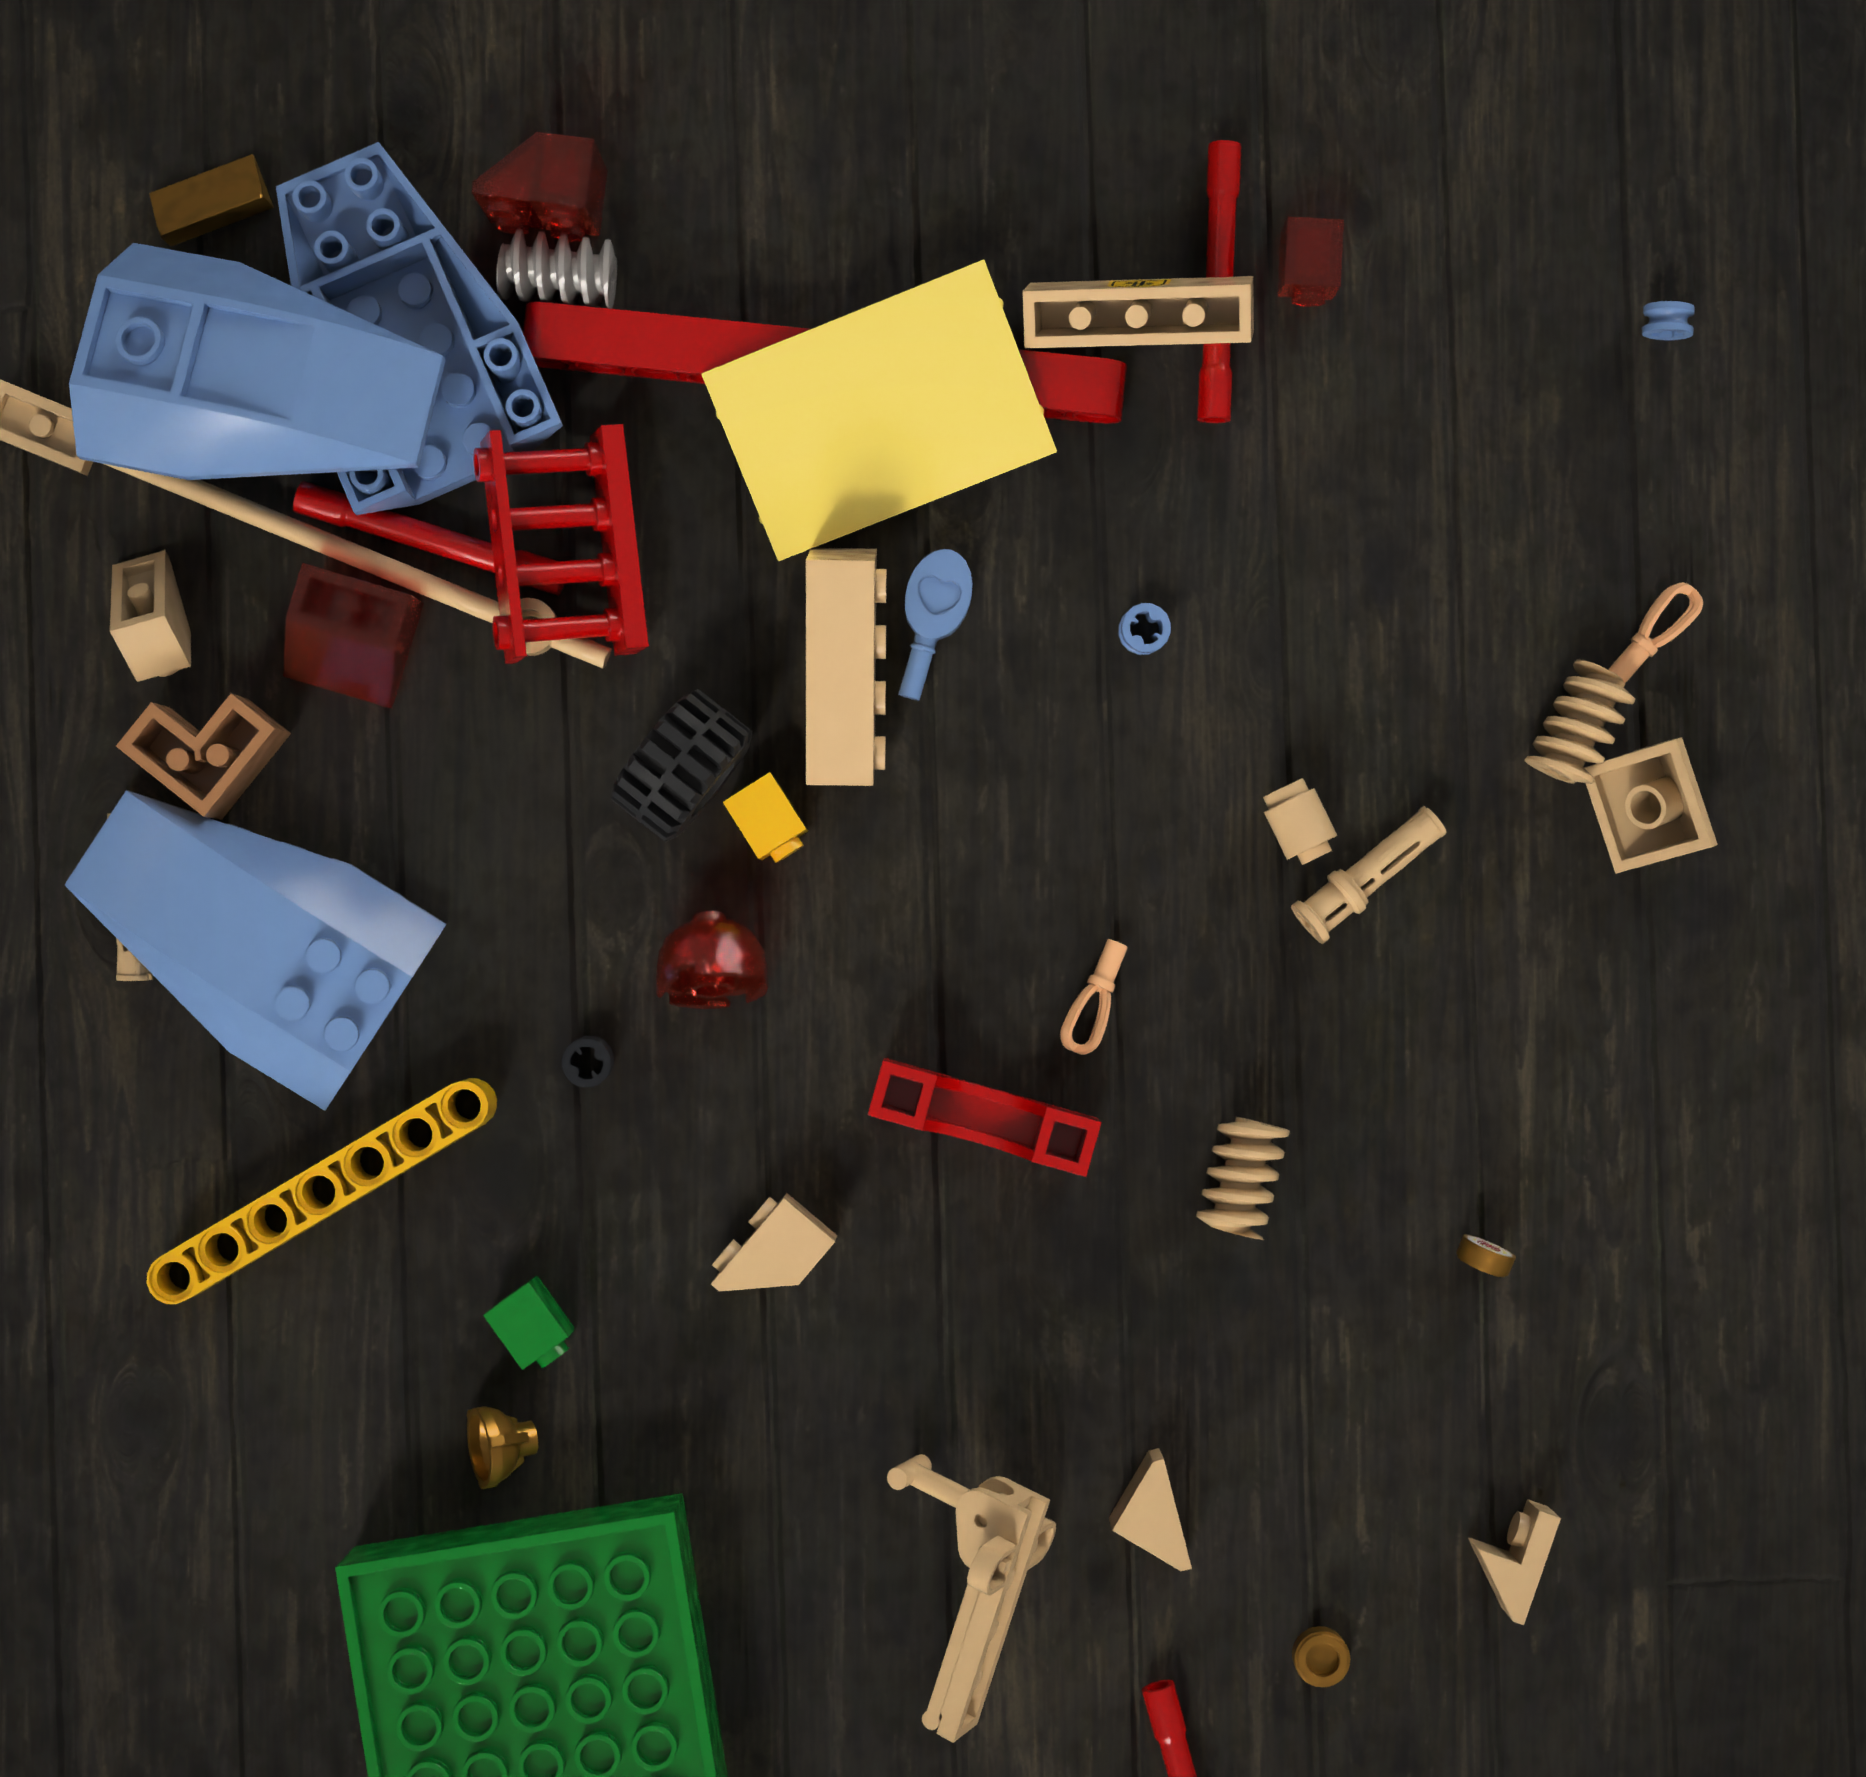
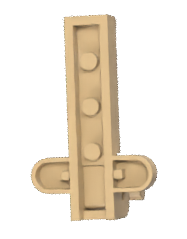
M919 1454L889 1470L887 1481L893 1489L901 1490L911 1485L956 1508L958 1551L964 1564L970 1568L967 1576L968 1584L927 1711L922 1715L923 1725L927 1729L935 1730L938 1728L936 1734L954 1743L978 1723L1027 1570L1038 1564L1048 1552L1055 1536L1056 1523L1045 1517L1050 1499L1001 1476L990 1477L981 1483L978 1488L968 1489L932 1471V1464L929 1458Z

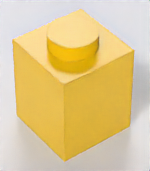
M771 772L723 801V804L758 859L763 860L771 855L775 863L804 846L799 837L808 832V829Z

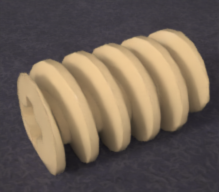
M1577 659L1573 666L1581 677H1567L1563 684L1565 690L1572 697L1558 696L1553 703L1555 710L1562 717L1547 716L1543 723L1545 730L1552 737L1537 736L1533 742L1535 750L1542 757L1527 756L1524 761L1538 771L1555 779L1571 784L1575 782L1592 784L1595 778L1583 768L1585 762L1603 764L1605 760L1593 747L1595 742L1613 744L1615 738L1604 728L1605 723L1623 724L1625 718L1614 708L1615 703L1632 705L1636 699L1624 688L1625 682L1617 674L1593 662Z
M1236 1117L1235 1122L1222 1123L1217 1126V1130L1230 1138L1231 1141L1230 1144L1212 1147V1152L1226 1162L1225 1166L1207 1168L1206 1173L1219 1181L1220 1186L1218 1188L1202 1189L1201 1195L1213 1202L1215 1207L1211 1210L1197 1211L1196 1217L1215 1229L1264 1240L1262 1236L1250 1229V1226L1268 1224V1215L1256 1208L1255 1205L1271 1203L1274 1200L1273 1193L1261 1186V1182H1271L1279 1179L1280 1174L1278 1171L1267 1165L1266 1161L1284 1158V1150L1272 1143L1271 1139L1288 1137L1290 1130L1255 1120Z

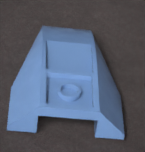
M379 142L276 186L291 286L434 351L446 359L419 468L337 472L352 510L356 515L420 505L475 481L474 449L481 448L480 442L490 430H501L503 452L533 451L563 426L518 321Z
M132 243L98 274L69 381L76 454L81 460L185 480L419 468L446 359L434 351L241 262Z

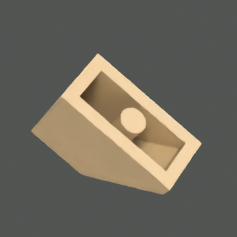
M166 550L112 565L110 633L137 682L157 676H170L181 669L191 667V631Z

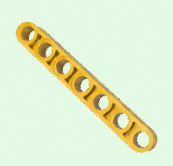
M468 1078L448 1085L160 1256L151 1264L147 1272V1286L150 1293L156 1300L165 1304H178L202 1293L485 1125L493 1118L497 1109V1097L494 1089L481 1079ZM462 1089L470 1090L479 1097L481 1108L475 1119H466L457 1112L455 1106L456 1097ZM414 1118L426 1121L431 1127L432 1140L426 1148L414 1145L409 1139L408 1126ZM366 1147L377 1149L383 1157L384 1167L378 1176L366 1173L361 1166L360 1155ZM317 1176L329 1178L334 1184L335 1197L331 1204H324L314 1196L312 1188ZM270 1204L279 1206L286 1214L287 1225L283 1232H275L266 1224L265 1211ZM221 1233L231 1235L237 1242L238 1255L234 1261L223 1258L218 1251L217 1240ZM173 1262H178L187 1268L190 1275V1283L187 1289H181L171 1281L169 1272Z

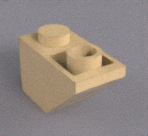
M788 1193L778 1203L769 1197L748 1221L755 1228V1231L741 1246L733 1239L713 1262L712 1266L719 1273L711 1285L718 1291L799 1285L835 1243L837 1235Z

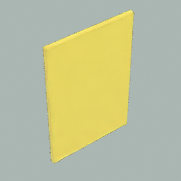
M984 259L701 373L715 406L716 417L722 423L759 513V521L766 530L778 561L1057 452L1043 415L1044 408L1038 402L1003 310V300L998 297Z

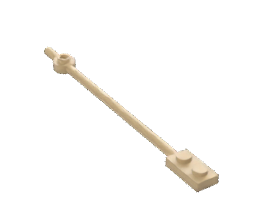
M0 379V440L88 476L93 462L81 460L77 457L72 408ZM107 465L490 623H493L494 616H500L499 604L495 600L202 480H185ZM520 599L523 620L557 617L547 604L538 599ZM588 638L525 642L528 656L540 655L547 652L550 648H554L602 669L606 666L612 648Z

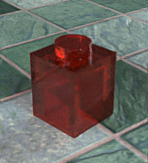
M1287 218L1281 230L1277 297H1292V304L1306 307L1321 306L1325 304V299L1332 300L1341 287L1344 219Z

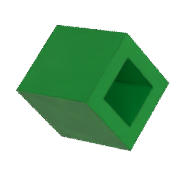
M537 1275L483 1315L522 1370L534 1361H537L540 1367L544 1368L569 1349L564 1340L575 1330V1327Z

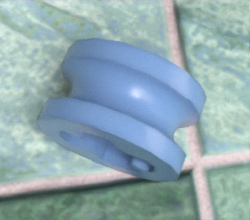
M1659 301L1643 306L1644 316L1649 317L1648 324L1642 327V335L1644 337L1656 340H1680L1693 336L1694 328L1688 324V318L1695 314L1694 305L1680 301Z
M1141 603L1133 606L1122 616L1118 625V636L1122 645L1128 651L1137 655H1148L1156 652L1168 641L1171 633V622L1167 613L1161 607L1152 603ZM1139 614H1145L1149 623L1157 622L1159 626V634L1154 633L1151 635V638L1155 641L1151 644H1144L1141 636H1132L1130 625L1134 626L1138 623L1135 616Z

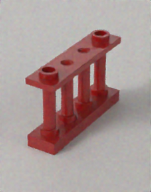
M623 424L601 425L590 436V442H586L584 448L503 452L501 430H490L480 442L481 448L474 449L473 464L477 482H485L500 616L493 617V639L496 649L504 650L505 664L517 663L527 656L525 642L605 637L607 642H613L615 656L637 654L649 647ZM586 471L588 476H594L596 497L592 498L589 504L510 508L506 475ZM592 526L594 531H600L603 553H598L597 559L516 564L513 531ZM598 581L601 587L607 586L609 608H605L603 614L523 620L520 586Z

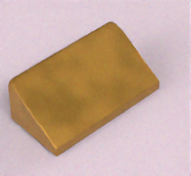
M253 154L149 193L159 234L170 246L274 208Z

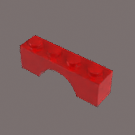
M885 1057L868 1112V1116L921 1131L935 1132L976 1142L1017 1155L1034 1163L1084 1177L1087 1176L1102 1123L1097 1117Z

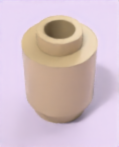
M1303 778L1263 797L1269 809L1264 814L1287 860L1297 855L1303 865L1332 851L1328 840L1338 835L1315 788L1309 790Z

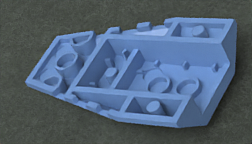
M129 790L125 791L65 883V886L228 1052L323 1110L327 1109L446 926V923L352 864L334 858L331 859L307 851L304 848L250 832V830L203 817L199 813Z

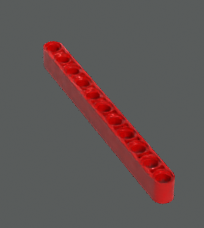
M549 302L526 303L523 334L538 367L705 384L701 373L810 329ZM1019 350L1038 402L1044 408V418L1103 424L1119 423L1122 421L1127 373L1126 363L1108 358Z

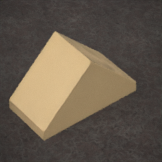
M1159 1448L1149 1450L1109 1517L1112 1531L1179 1571L1192 1569L1164 1458Z

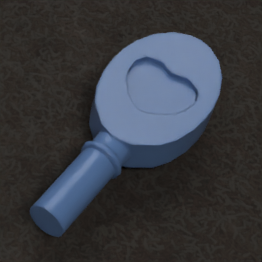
M937 550L924 557L915 567L907 585L905 613L907 622L914 631L915 636L913 643L910 644L912 649L898 695L912 700L920 701L932 656L936 653L934 649L937 642L952 635L959 628L970 606L973 586L971 571L966 560L953 550Z

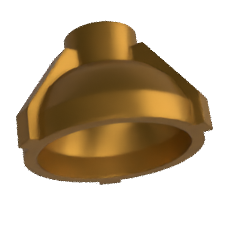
M487 1406L472 1408L467 1411L469 1454L478 1485L481 1489L497 1486L524 1462V1456L537 1453L538 1435L532 1421L518 1423L517 1418L507 1416L500 1410Z

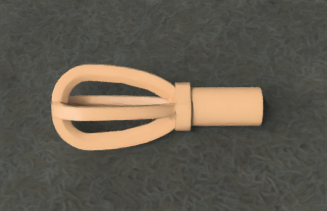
M1684 582L1665 589L1646 613L1638 633L1631 638L1632 643L1608 670L1617 674L1626 683L1649 656H1654L1658 651V647L1673 640L1696 619L1703 607V599L1699 592ZM1680 593L1687 595L1689 606L1685 613L1665 632L1651 639L1649 636L1654 624L1674 596Z
M1107 939L1094 974L1090 975L1087 981L1089 985L1078 995L1061 1027L1060 1039L1066 1049L1084 1055L1094 1051L1100 1044L1110 1014L1111 993H1113L1116 986L1114 981L1128 949L1126 945ZM1095 992H1099V1008L1090 1038L1085 1044H1078L1074 1042L1072 1037L1073 1028L1089 998Z

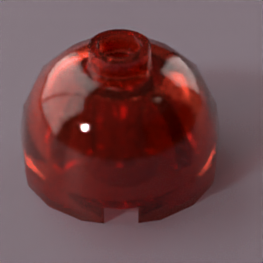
M716 911L697 913L692 917L693 921L680 925L665 937L657 958L656 995L661 998L665 992L669 993V1004L694 1009H719L730 1007V1000L726 996L745 993L746 1003H749L766 994L768 989V968L762 945L751 930L738 922L727 920L725 914Z

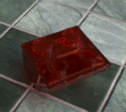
M536 132L474 180L472 194L490 223H495V228L499 231L515 234L516 229H522L525 235L529 233V228L551 230V236L558 239L561 234H566L568 241H582L584 234L600 236L608 171L594 139Z
M302 563L286 615L283 676L392 709L424 603L410 594Z

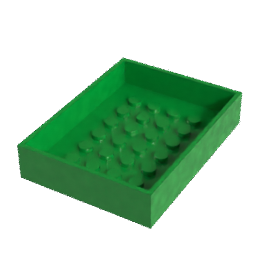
M683 1493L355 1546L335 1567L368 1777H728Z

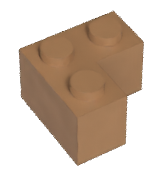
M231 693L201 731L172 708L151 702L116 747L203 817L222 820L291 733L249 699Z

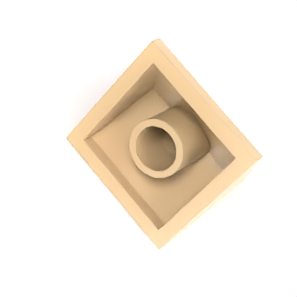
M1682 737L1605 760L1603 764L1596 763L1584 767L1595 778L1592 784L1586 783L1615 874L1718 845Z

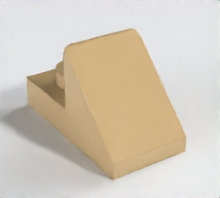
M1529 1499L1526 1501L1523 1512L1517 1511L1509 1525L1507 1542L1511 1545L1509 1551L1473 1538H1468L1501 1608L1513 1622L1521 1625L1525 1624L1561 1520L1548 1506Z

